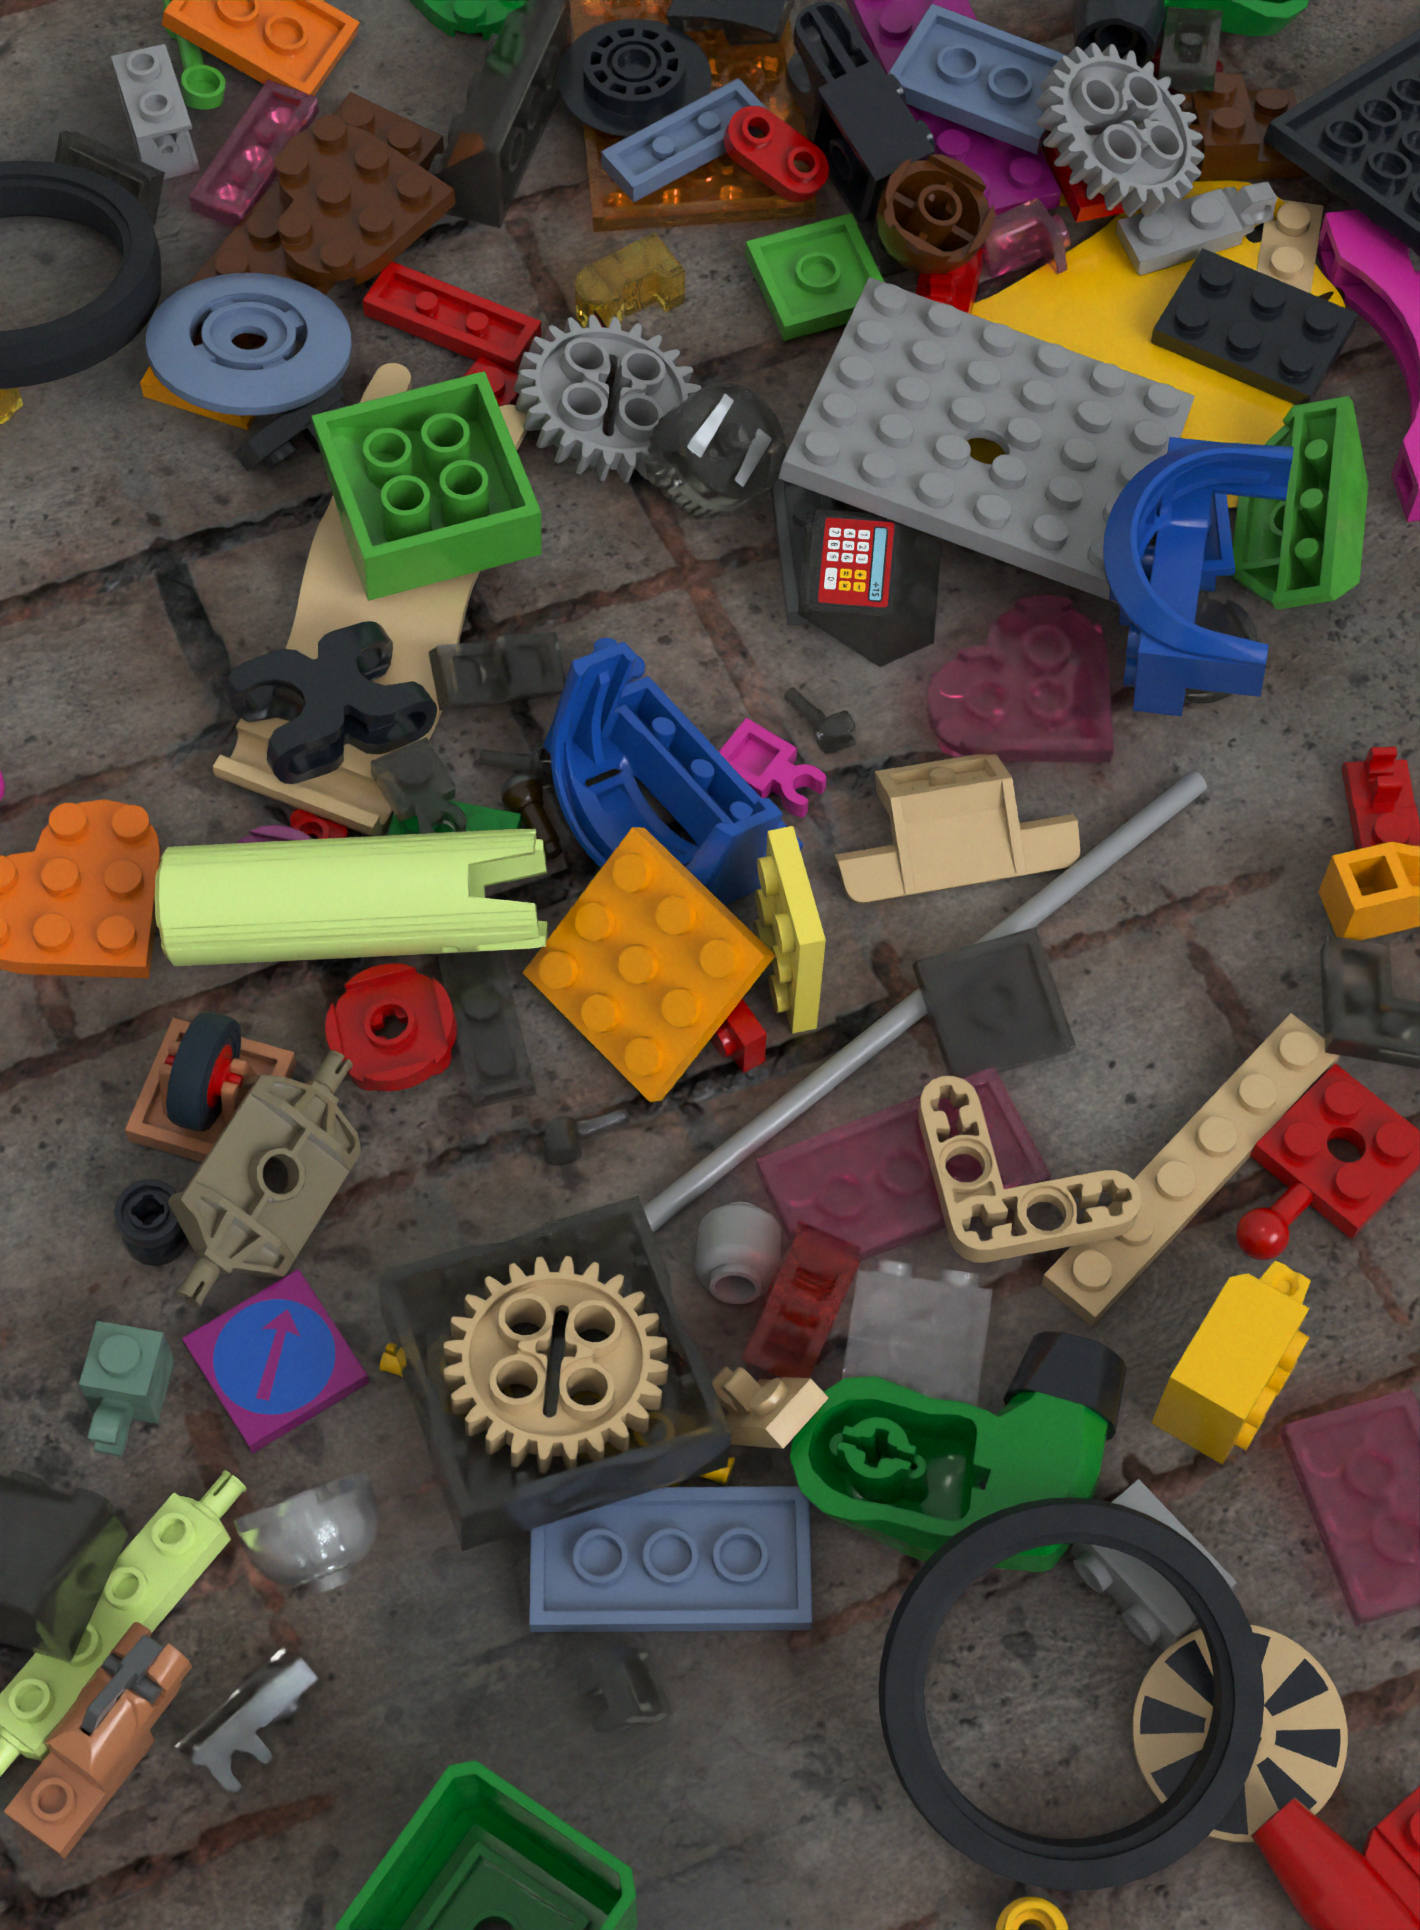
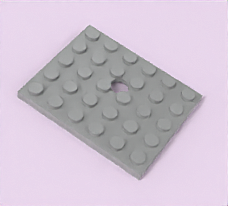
M869 277L783 460L779 479L1109 600L1110 587L1104 568L1103 545L1107 520L1112 507L1127 483L1140 470L1157 458L1167 454L1169 437H1181L1195 396L1175 389L1168 384L1159 383L1120 369L1116 365L1095 360L1068 350L1061 345L1043 341L1013 330L1006 325L991 322L958 310L951 305L939 303L906 291L899 286L887 284ZM985 438L1001 446L1006 455L997 456L992 464L979 462L970 456L971 447L967 440Z

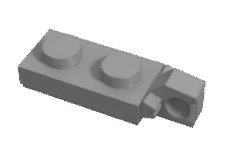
M1268 181L1243 186L1238 192L1235 187H1225L1223 190L1220 188L1174 203L1164 213L1157 209L1150 217L1140 213L1117 221L1116 234L1137 274L1142 276L1196 259L1202 248L1215 253L1241 245L1243 236L1253 232L1255 225L1273 220L1277 197Z

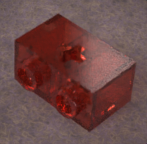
M798 1220L747 1335L742 1360L781 1377L809 1378L859 1267L860 1246Z

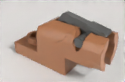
M134 1622L103 1664L82 1688L75 1703L44 1741V1744L50 1751L49 1754L3 1811L9 1819L63 1859L67 1857L156 1741L150 1729L177 1695L183 1678L192 1668L190 1661L180 1651L169 1643L164 1648L150 1637L152 1635L150 1629L139 1622Z

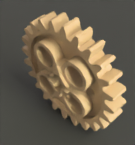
M565 1256L559 1272H550L544 1258L537 1257L534 1275L525 1276L523 1271L513 1263L509 1265V1284L504 1286L490 1276L484 1279L487 1300L470 1294L466 1295L464 1298L465 1314L468 1318L452 1317L450 1321L451 1336L455 1340L444 1342V1362L450 1364V1366L444 1368V1386L446 1389L456 1390L450 1395L453 1414L469 1412L465 1418V1433L468 1436H473L488 1430L485 1438L486 1453L491 1455L505 1444L511 1446V1466L517 1468L528 1453L536 1454L539 1471L545 1474L550 1467L552 1457L562 1456L569 1473H574L577 1467L578 1454L587 1452L589 1457L600 1466L604 1464V1444L606 1442L625 1452L629 1448L627 1427L642 1433L648 1430L649 1414L645 1409H660L662 1390L657 1386L667 1384L668 1364L661 1362L662 1359L666 1358L667 1338L655 1336L659 1330V1316L657 1313L641 1315L644 1310L645 1298L642 1291L633 1293L625 1298L622 1297L624 1287L623 1275L618 1274L606 1284L599 1282V1263L593 1262L582 1276L574 1274L573 1261L570 1256ZM560 1310H564L568 1313V1319L565 1329L564 1358L561 1362L557 1412L553 1417H546L543 1414L547 1394V1369L551 1362L555 1314ZM529 1322L536 1324L541 1329L531 1335H520L514 1333L510 1328L518 1323ZM589 1329L604 1331L609 1337L601 1342H589L578 1335ZM512 1384H522L533 1390L530 1395L515 1399L506 1396L501 1391ZM580 1391H590L597 1393L603 1399L594 1405L584 1406L574 1402L571 1397Z

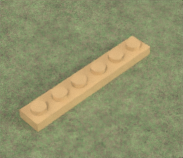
M1290 1013L1134 1179L1141 1191L1142 1199L1134 1226L1126 1234L1116 1238L1071 1246L1044 1274L1041 1285L1093 1327L1250 1158L1255 1144L1335 1063L1337 1064L1342 1052ZM1113 1201L1107 1207L1110 1216L1119 1215L1124 1201Z

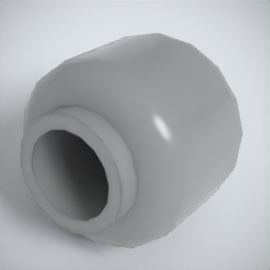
M733 1202L711 1210L702 1218L697 1230L694 1270L697 1280L715 1298L726 1303L746 1304L766 1294L775 1287L781 1273L783 1236L780 1224L770 1213L748 1202Z

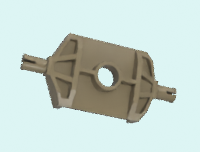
M330 1050L313 1079L306 1082V1084L287 1077L258 1075L247 1078L243 1087L249 1090L193 1178L183 1192L172 1194L168 1200V1204L190 1245L197 1253L195 1256L197 1261L179 1289L175 1291L178 1298L184 1299L187 1297L184 1302L188 1305L200 1308L219 1274L235 1272L268 1279L284 1277L362 1153L358 1133L336 1104L339 1099L334 1096L344 1077L353 1067V1063L349 1059H345L342 1062L345 1057L343 1054ZM272 1156L280 1159L288 1171L287 1185L279 1194L269 1190L263 1179L264 1165Z

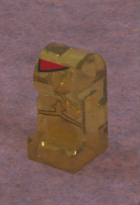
M655 232L586 266L578 273L575 279L576 317L579 324L586 328L590 315H595L601 327L609 328L613 317H617L621 324L625 316H629L656 302L667 312L683 304L685 299V270Z

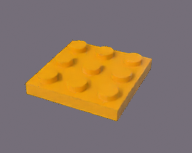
M632 827L547 939L546 947H541L523 971V974L649 1102H655L664 1099L776 955L645 828Z

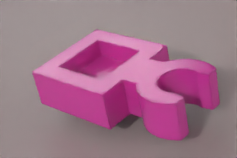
M748 718L744 719L719 750V753L761 798H767L771 791L780 796L781 803L786 811L794 816L805 817L808 813L809 800L803 795L798 794L795 791L797 788L809 787L821 795L826 790L827 777L819 768L808 764L794 765L797 747Z

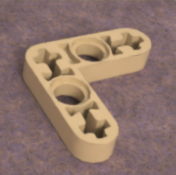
M941 1076L933 1079L924 1087L918 1108V1121L949 1239L954 1250L962 1258L974 1263L992 1262L1116 1238L1126 1234L1134 1226L1142 1204L1141 1191L1131 1177L1117 1170L1097 1171L1004 1189L980 1100L974 1087L966 1080L956 1076ZM942 1098H949L953 1107L960 1108L957 1120L959 1135L949 1139L950 1126L947 1115L944 1111H937L939 1100ZM966 1154L980 1162L983 1174L975 1181L960 1182L948 1174L946 1162L951 1157ZM1102 1192H1109L1110 1197L1115 1202L1124 1201L1118 1216H1110L1106 1206L1094 1207L1098 1204ZM1073 1197L1079 1198L1078 1210L1087 1208L1082 1224L1076 1223L1077 1207ZM1038 1202L1054 1204L1062 1212L1064 1223L1052 1231L1040 1230L1030 1223L1027 1217V1209ZM1008 1209L1015 1210L1014 1228L1018 1236L1011 1235L1012 1223L1005 1224ZM981 1217L985 1226H996L992 1228L989 1240L980 1241L976 1231L965 1232L969 1229L971 1218Z

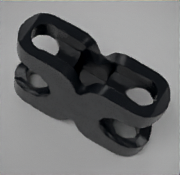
M373 621L361 622L325 634L318 642L317 659H311L297 650L280 649L246 661L231 671L224 688L225 699L239 718L247 722L273 718L289 721L274 730L269 739L267 749L268 766L274 775L285 784L300 783L337 770L344 762L345 744H351L366 754H383L415 742L429 733L438 711L437 705L422 685L415 681L391 685L373 682L386 674L391 665L393 641L384 628Z

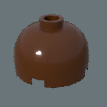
M929 155L927 160H917L912 163L913 158L901 163L889 177L882 190L876 212L879 237L890 257L904 268L919 274H946L963 267L983 246L991 234L995 218L994 206L992 205L989 209L988 200L983 194L986 185L981 177L963 162L944 155Z

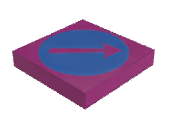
M299 1269L182 1338L188 1353L252 1454L369 1383L367 1373Z

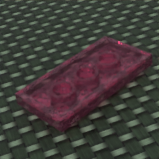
M992 1066L962 1078L974 1087L979 1097L1003 1188L1008 1189L1050 1181L1051 1174L995 1067ZM921 1095L756 1159V1172L809 1282L946 1228L918 1121ZM942 1098L939 1100L937 1111H944L947 1115L950 1126L949 1139L959 1135L957 1120L960 1108L953 1107L949 1098ZM966 1154L956 1155L946 1162L948 1174L960 1182L975 1181L983 1174L980 1162Z

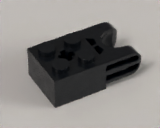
M816 2L804 8L796 19L793 39L798 53L793 55L788 63L786 85L810 124L807 139L819 147L825 154L829 165L828 175L863 231L877 225L876 212L882 190L889 177L906 160L913 158L912 163L917 160H927L929 155H934L935 141L928 126L922 120L916 121L906 106L905 93L898 79L893 74L887 75L844 9L834 2Z

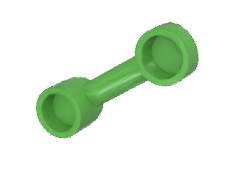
M163 0V12L172 0ZM165 28L170 37L178 42L184 70L181 76L180 91L185 106L200 110L215 109L223 104L226 84L222 73L214 67L204 65L200 47Z

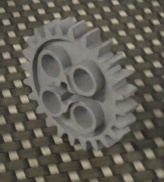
M1091 43L1085 51L1075 47L1068 56L1064 55L1048 72L1049 75L1039 86L1044 93L1035 103L1036 106L1045 111L1036 121L1037 125L1051 131V134L1043 141L1044 146L1058 148L1060 155L1054 161L1055 166L1069 165L1073 170L1069 183L1073 185L1083 180L1088 185L1087 198L1091 200L1098 193L1104 195L1106 209L1109 211L1121 202L1126 215L1130 217L1139 208L1146 217H1150L1157 209L1162 213L1166 212L1193 188L1192 183L1202 173L1197 168V165L1204 159V154L1195 146L1203 139V136L1188 127L1197 118L1196 115L1190 112H1182L1179 106L1186 97L1184 94H1170L1167 90L1171 82L1169 76L1163 77L1160 80L1153 76L1154 63L1149 61L1143 68L1137 66L1134 51L1130 50L1120 59L1118 51L1113 44H1110L1103 52H1101L1096 43Z
M595 315L589 316L586 328H582L572 317L567 319L564 331H561L554 325H550L544 339L537 336L533 339L529 352H524L518 370L519 374L514 391L519 393L515 408L516 411L527 413L523 428L529 431L541 430L536 446L544 448L554 444L558 448L554 461L560 463L568 457L576 459V473L580 475L589 465L596 467L600 481H605L609 470H617L619 477L624 483L629 482L633 469H636L646 480L651 479L656 466L668 472L675 458L682 460L685 457L688 449L687 446L699 429L700 423L698 421L704 409V405L697 402L702 390L701 386L689 383L694 371L693 368L690 366H675L680 351L675 349L663 353L659 349L662 341V336L659 334L648 341L642 339L640 324L634 325L629 333L621 331V324L617 317H613L609 328L601 327ZM611 361L615 364V379L609 398V386L605 383L610 372ZM609 398V410L612 412L608 424L607 436L603 433V417Z

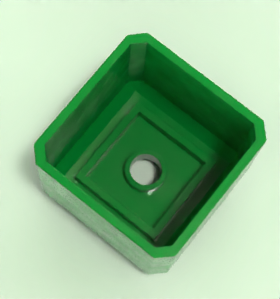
M476 1760L452 1764L447 1767L335 1926L336 1930H479L487 1923L500 1922L506 1924L512 1930H635L637 1928V1899L632 1868Z

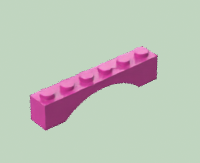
M1353 209L1325 213L1317 247V257L1322 272L1334 287L1337 286L1343 290L1345 294L1344 303L1354 309L1377 331L1392 351L1404 376L1410 402L1409 430L1401 444L1391 477L1406 522L1420 521V271H1414L1409 257L1410 248L1382 227L1375 225L1359 210Z

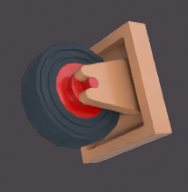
M207 1011L199 1013L191 1023L172 1018L125 1128L128 1141L203 1162L249 1090L243 1087L247 1078L258 1075H270L291 1079L297 1065L295 1053L241 1037L239 1023L235 1019L219 1013Z

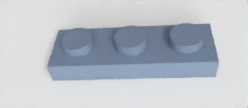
M738 78L601 151V167L634 203L726 153L723 141L724 132L732 116L738 110L747 106L766 107ZM748 127V131L753 137L763 133L757 127Z

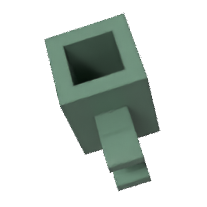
M102 1321L96 1322L79 1381V1387L91 1412L94 1413L88 1439L95 1442V1453L122 1457L132 1420L158 1424L175 1362L164 1332Z

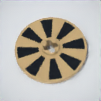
M1255 1625L1250 1626L1259 1651L1264 1684L1263 1725L1258 1750L1249 1776L1238 1798L1221 1822L1207 1836L1231 1843H1255L1251 1835L1294 1797L1316 1815L1330 1799L1339 1783L1348 1747V1728L1342 1701L1335 1685L1321 1664L1307 1650L1290 1638L1273 1630ZM1201 1629L1179 1639L1158 1657L1144 1677L1133 1707L1132 1743L1136 1762L1147 1787L1160 1805L1176 1791L1193 1768L1209 1731L1213 1712L1214 1681L1210 1653Z

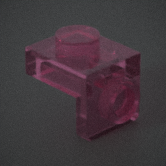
M1037 197L995 216L991 234L981 247L983 249V265L993 279L1044 256L1055 274L1058 275L1067 271L1065 248L1071 245L1068 230L1062 218L1058 214L1051 217Z

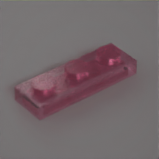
M267 80L189 195L191 210L236 227L276 178L274 165L276 155L292 137L309 128L318 115L317 97Z

